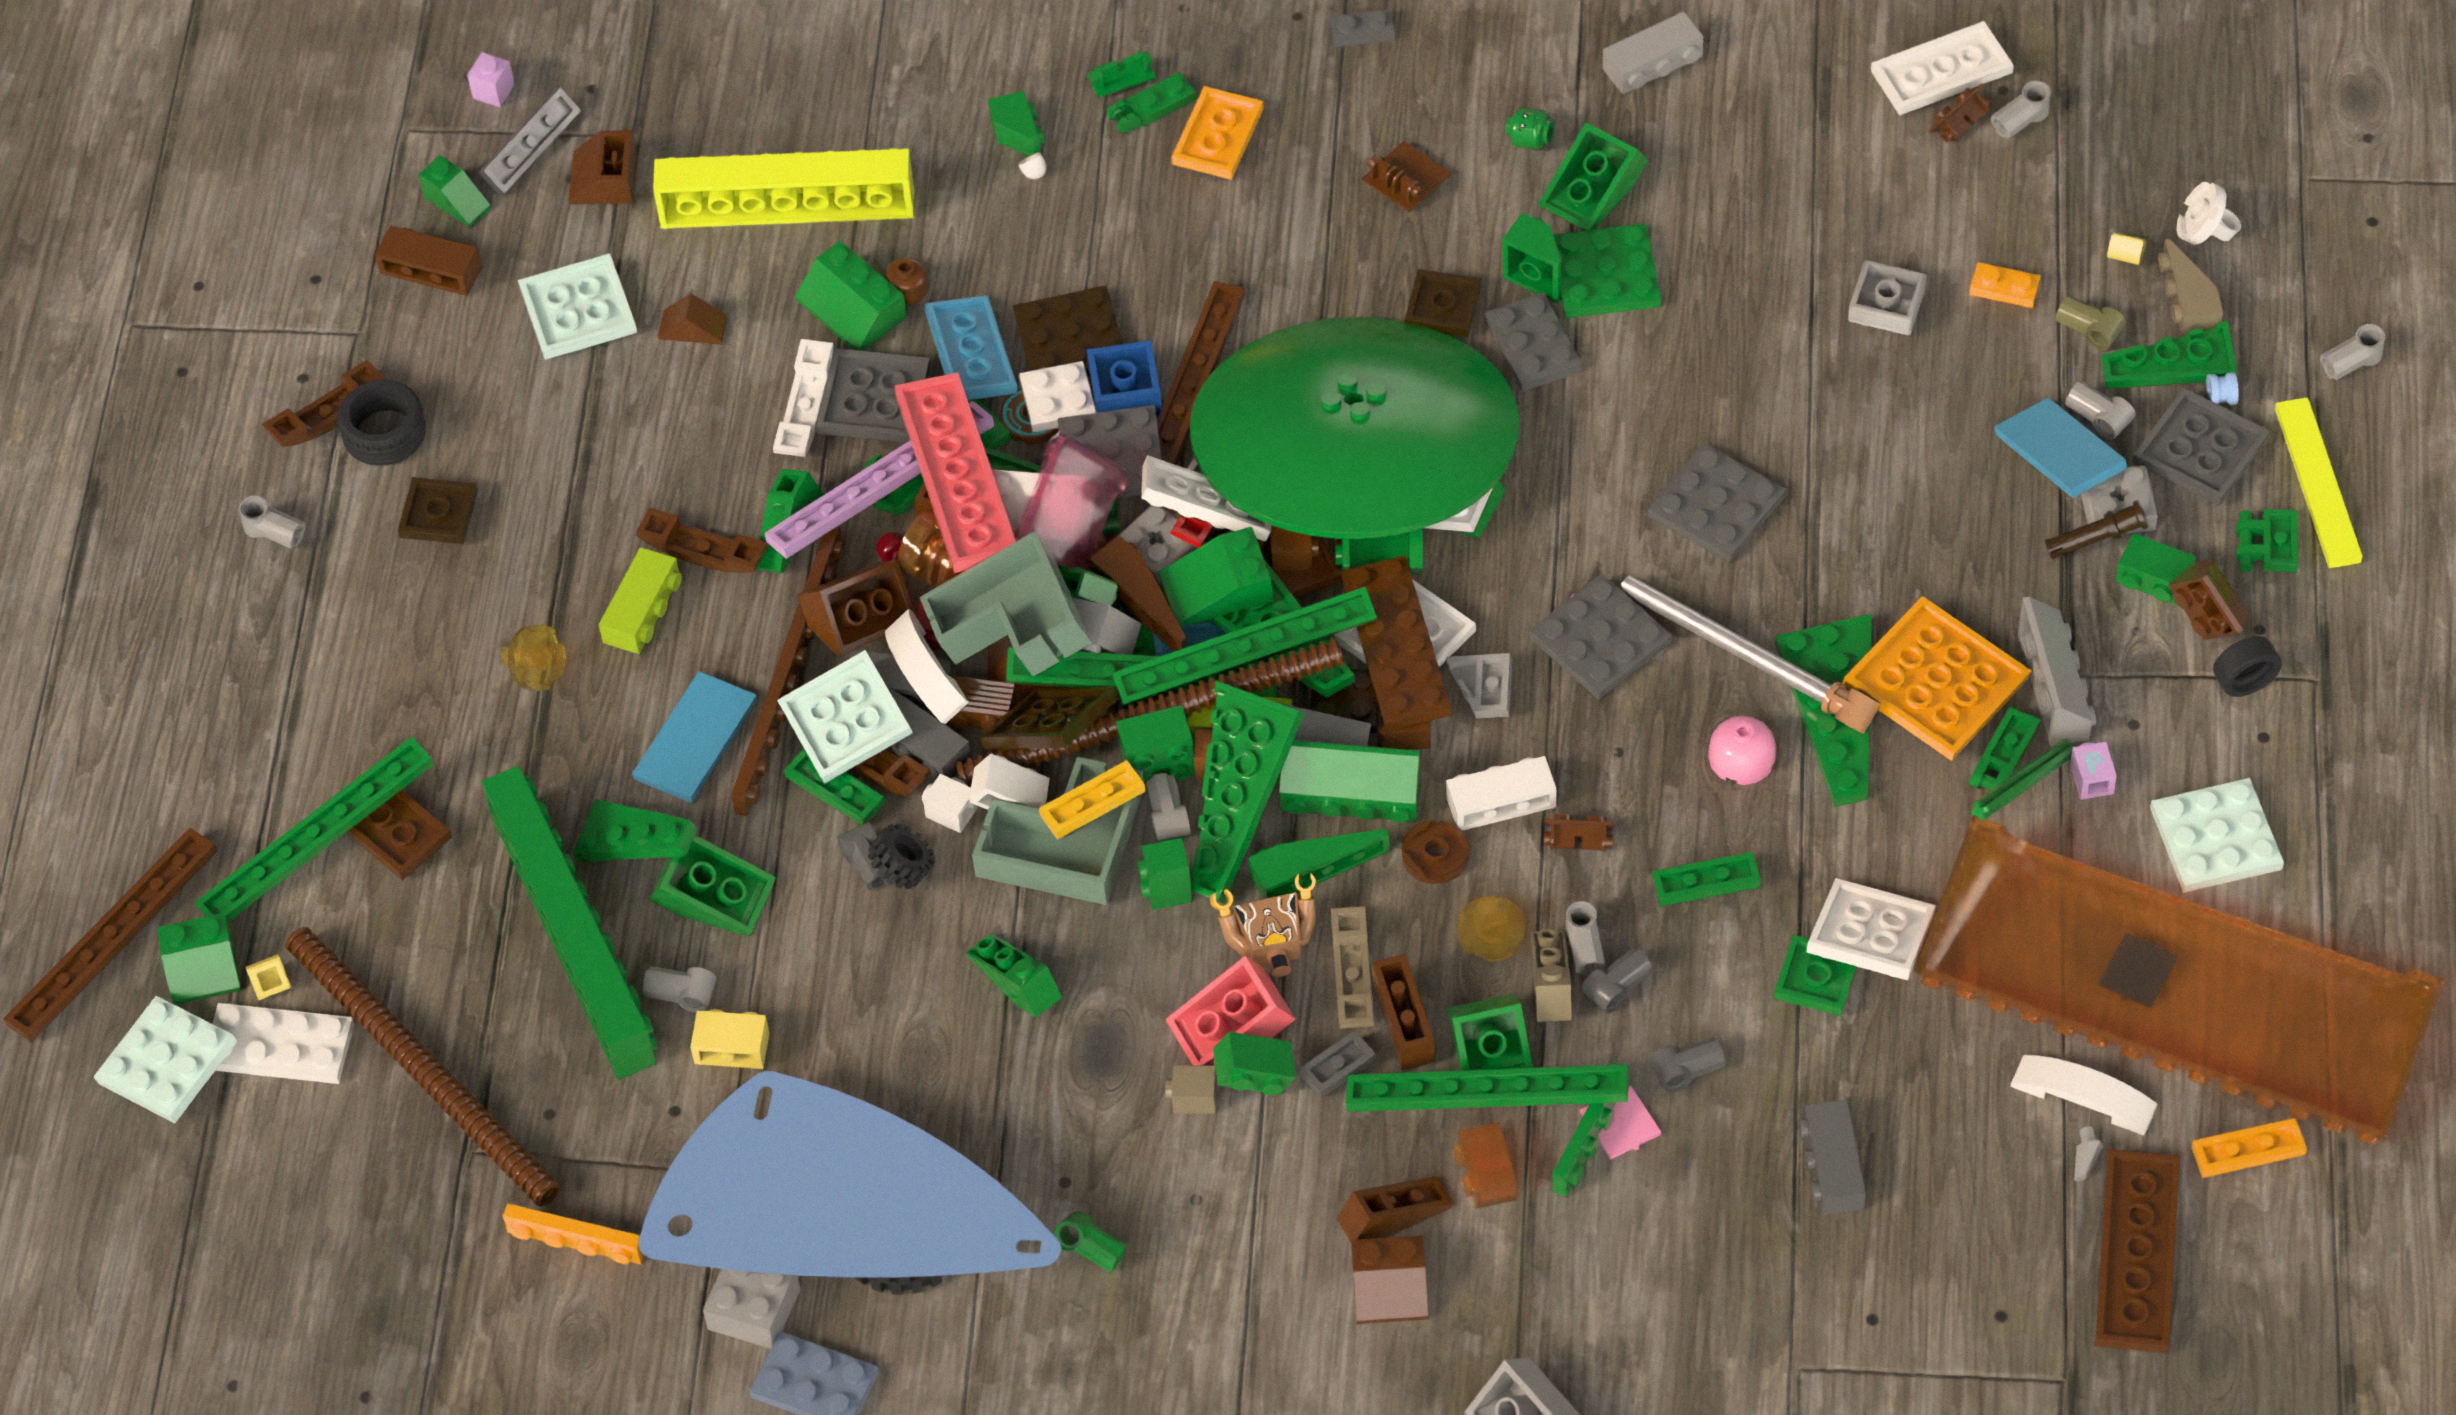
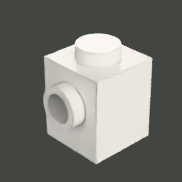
M940 774L933 784L930 783L926 787L922 795L926 818L961 833L978 809L977 805L969 802L971 788L958 778H949Z

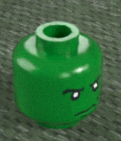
M1520 107L1516 110L1513 117H1508L1505 133L1510 135L1511 143L1516 148L1539 151L1552 141L1554 120L1549 118V114L1545 110Z

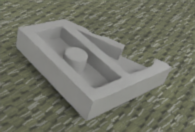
M1510 653L1446 657L1448 668L1476 719L1509 717L1512 657Z

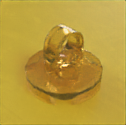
M545 624L525 625L515 633L509 647H502L500 664L508 665L513 680L520 687L528 691L548 690L552 687L549 685L552 684L554 679H560L563 674L566 662L565 647L563 643H558L556 636L553 634L557 633L554 628Z
M1499 896L1479 897L1468 903L1459 914L1457 922L1459 943L1466 953L1471 956L1474 953L1477 956L1484 957V961L1505 960L1517 953L1520 949V944L1525 938L1526 922L1524 914L1515 903Z

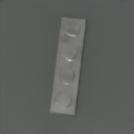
M561 87L555 89L478 172L479 175L498 196L505 194L581 110Z

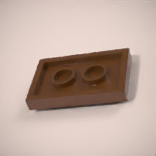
M402 790L346 832L347 835L402 881L452 838L450 829Z

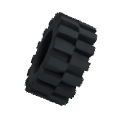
M891 824L884 828L869 847L868 859L873 860L871 866L873 869H879L877 874L880 877L883 875L887 877V883L892 884L894 881L898 888L905 886L906 889H911L912 886L916 887L933 867L935 858L932 855L934 852L932 849H927L929 845L927 840L921 841L919 839L921 834L918 832L915 834L911 833L912 828L906 826L903 830L902 824H896L895 826Z

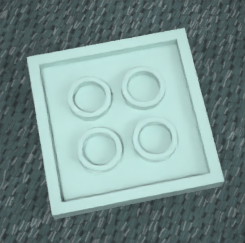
M610 253L518 280L545 360L637 333L635 321Z
M866 650L777 700L824 784L913 733Z
M2250 778L2151 801V812L2183 893L2283 870L2284 861Z
M155 996L94 1075V1079L103 1087L176 1123L237 1043V1040L231 1033Z

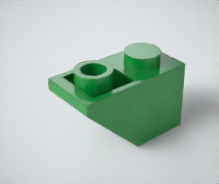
M1020 91L987 99L990 121L997 143L1027 156L1041 153L1040 145L1045 144L1041 125L1035 126L1034 121L1037 120L1035 105L1033 102L1028 103L1025 92Z

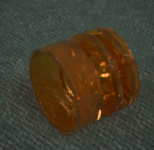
M925 510L914 520L905 534L899 549L898 563L902 572L920 581L927 580L931 587L936 588L964 571L954 573L934 510Z

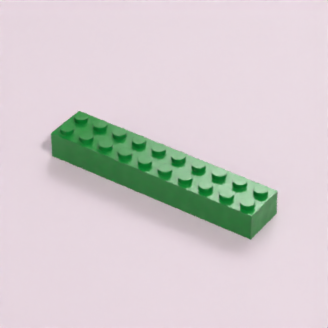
M518 765L482 780L481 784L491 819L617 1080L656 1065L653 1051L657 1050L658 1046L652 1034L654 1029L647 1013H642L639 1007L641 1003L634 986L628 985L625 968L620 958L616 960L613 954V944L608 933H603L600 927L601 920L594 905L590 906L587 901L589 897L582 880H577L574 874L576 870L568 853L564 854L561 847L563 846L561 837L556 827L552 828L549 823V813L544 802H539L536 796L538 792L531 776L524 777Z

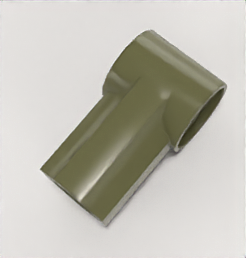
M2071 295L2063 299L2055 321L2084 334L2087 342L2099 350L2109 349L2126 325L2124 316L2116 309L2104 307L2099 310Z

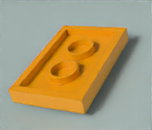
M1204 86L1174 150L1172 165L1232 180L1264 110L1263 101Z

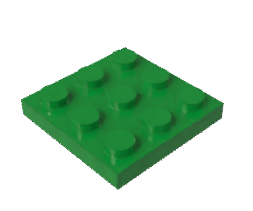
M1646 223L1553 234L1562 260L1561 299L1565 318L1661 307L1660 290Z

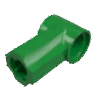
M1081 1211L1069 1214L1057 1224L1053 1235L1061 1245V1250L1067 1252L1075 1251L1110 1273L1115 1270L1122 1260L1127 1248L1126 1243L1094 1225L1091 1217ZM1068 1225L1074 1226L1078 1230L1079 1238L1070 1234Z

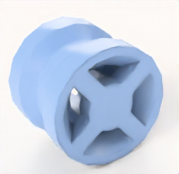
M2228 372L2225 376L2220 377L2215 374H2208L2206 377L2207 399L2218 405L2227 402L2229 405H2237L2239 393L2235 372Z

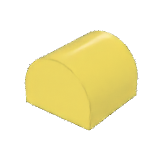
M2114 233L2111 236L2107 258L2140 265L2146 241L2143 238Z
M278 954L246 967L258 1000L291 988Z

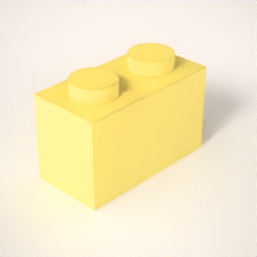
M711 1009L709 1011L697 1010L691 1041L694 1063L763 1069L770 1033L766 1015H759L755 1012H744L742 1014L726 1013L718 1009Z

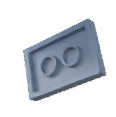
M780 1331L749 1392L753 1399L797 1415H859L879 1374L878 1366Z

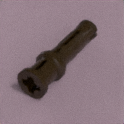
M2139 500L2133 501L2132 506L2116 512L2109 510L2104 514V518L2053 538L2045 539L2048 552H2051V558L2056 559V557L2106 538L2112 537V539L2118 540L2122 538L2124 533L2140 527L2147 529L2149 526Z

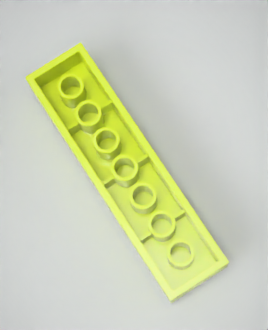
M892 148L888 150L796 152L790 154L700 156L692 158L670 157L654 160L653 191L661 228L914 218V183L909 149Z

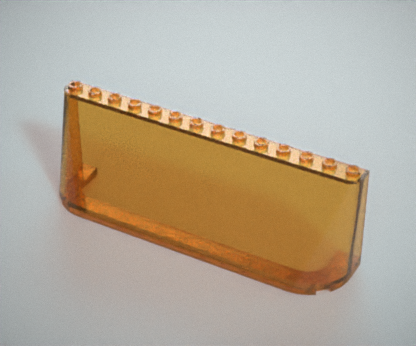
M1972 816L1915 968V973L1922 977L1920 983L1931 988L1940 990L1941 985L1955 989L1953 995L1973 1002L1974 997L1986 1000L1988 1001L1986 1006L1998 1012L2006 1013L2007 1009L2020 1012L2019 1018L2026 1022L2039 1025L2042 1020L2053 1024V1031L2062 1035L2073 1037L2075 1032L2087 1036L2086 1042L2093 1046L2106 1049L2108 1044L2120 1048L2119 1054L2129 1059L2140 1061L2142 1056L2154 1060L2153 1066L2169 1073H2173L2175 1068L2188 1073L2187 1079L2196 1083L2207 1085L2209 1080L2221 1084L2220 1090L2236 1097H2241L2242 1092L2256 1097L2254 1102L2263 1107L2275 1109L2276 1105L2288 1108L2290 1109L2288 1115L2307 1122H2309L2310 1117L2324 1121L2322 1127L2330 1131L2343 1134L2344 1129L2358 1133L2357 1140L2373 1146H2377L2379 1141L2386 1142L2445 985L2444 979L2410 968L2408 974L2384 969L2038 848L2012 836L2006 826L1987 819L1979 820L1978 816Z

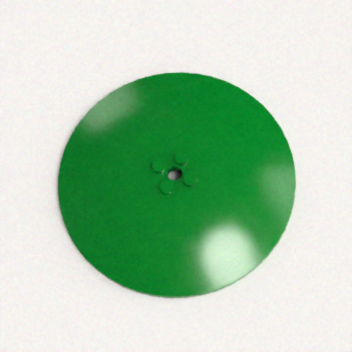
M1343 317L1310 321L1272 332L1254 340L1224 360L1205 381L1195 399L1191 412L1190 435L1194 457L1202 474L1207 478L1210 485L1236 508L1260 521L1291 532L1326 538L1363 539L1392 536L1419 530L1446 520L1477 502L1496 485L1513 459L1519 437V415L1513 392L1505 378L1491 362L1469 345L1435 329L1405 324L1404 321L1375 317Z

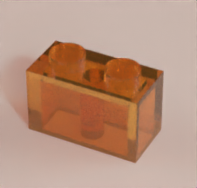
M1500 1123L1458 1131V1145L1453 1146L1454 1158L1457 1167H1464L1466 1176H1461L1464 1194L1466 1197L1472 1196L1475 1209L1517 1200V1182Z

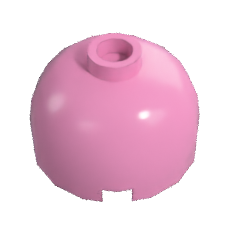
M1734 716L1719 724L1712 733L1708 759L1712 770L1725 781L1727 777L1731 780H1737V784L1740 785L1757 783L1767 777L1772 771V766L1776 760V742L1772 731L1762 721L1752 716Z

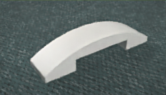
M801 339L794 365L796 374L784 421L779 423L773 453L801 457L807 455L817 430L816 424L832 361L833 343Z
M908 609L885 631L886 640L897 664L911 686L938 720L946 724L969 702L955 679L945 673L923 637L926 632L913 611Z
M2023 1055L2011 1082V1087L2044 1099L2046 1093L2112 1116L2111 1124L2144 1136L2157 1108V1103L2149 1097L2111 1076L2076 1063L2051 1057Z

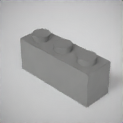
M1683 11L1603 49V70L1622 94L1633 89H1639L1645 83L1658 77L1666 76L1671 71L1686 64L1694 63L1703 57L1704 36Z

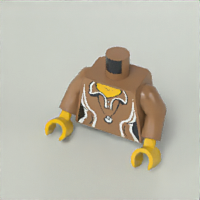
M1299 874L1297 875L1295 885L1301 891V897L1299 898L1297 893H1291L1233 905V912H1230L1229 909L1233 902V895L1229 890L1224 889V894L1227 898L1224 906L1219 905L1215 894H1212L1210 904L1213 908L1220 911L1221 915L1218 916L1226 943L1242 957L1247 956L1260 966L1269 965L1272 976L1283 977L1291 972L1289 961L1301 957L1300 947L1309 943L1316 926L1315 897L1311 896V890H1313L1316 883L1315 877L1311 874L1312 885L1304 889L1299 886Z

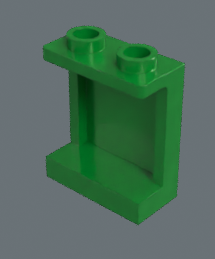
M1423 528L1403 534L1378 538L1341 539V545H1335V565H1341V571L1401 556L1406 557L1411 575H1421L1423 570Z

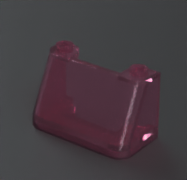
M1058 432L1048 442L1044 455L1048 458L1041 464V472L1021 521L1014 530V537L1018 541L1036 531L1052 552L1057 565H1063L1070 569L1080 567L1090 571V566H1088L1090 557L1093 555L1116 495L1121 496L1123 494L1129 477L1124 476L1125 468L1073 437Z

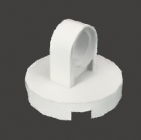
M2202 182L2191 192L2184 203L2189 206L2185 217L2179 215L2177 220L2179 238L2193 245L2201 244L2210 235L2223 241H2229L2241 229L2238 217L2225 208L2227 195L2224 188L2212 182L2211 184Z

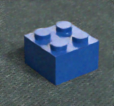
M1151 340L1087 350L1089 375L1096 413L1155 405L1156 416H1159L1162 409L1161 393Z

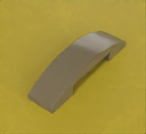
M1365 906L1331 909L1339 1029L1374 1026Z

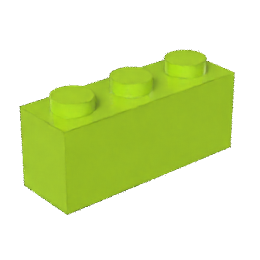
M639 548L599 623L604 644L640 654L644 644H648L651 641L655 623L659 617L662 618L664 616L672 591L676 592L681 583L682 575L679 572L676 558L645 548Z

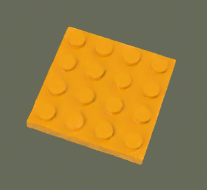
M1922 596L1844 677L1842 684L1847 689L1853 688L1881 704L1878 709L1880 712L1953 761L2029 679L2032 671Z

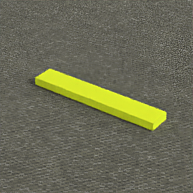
M2308 397L2277 402L2275 412L2328 568L2361 563L2363 556Z

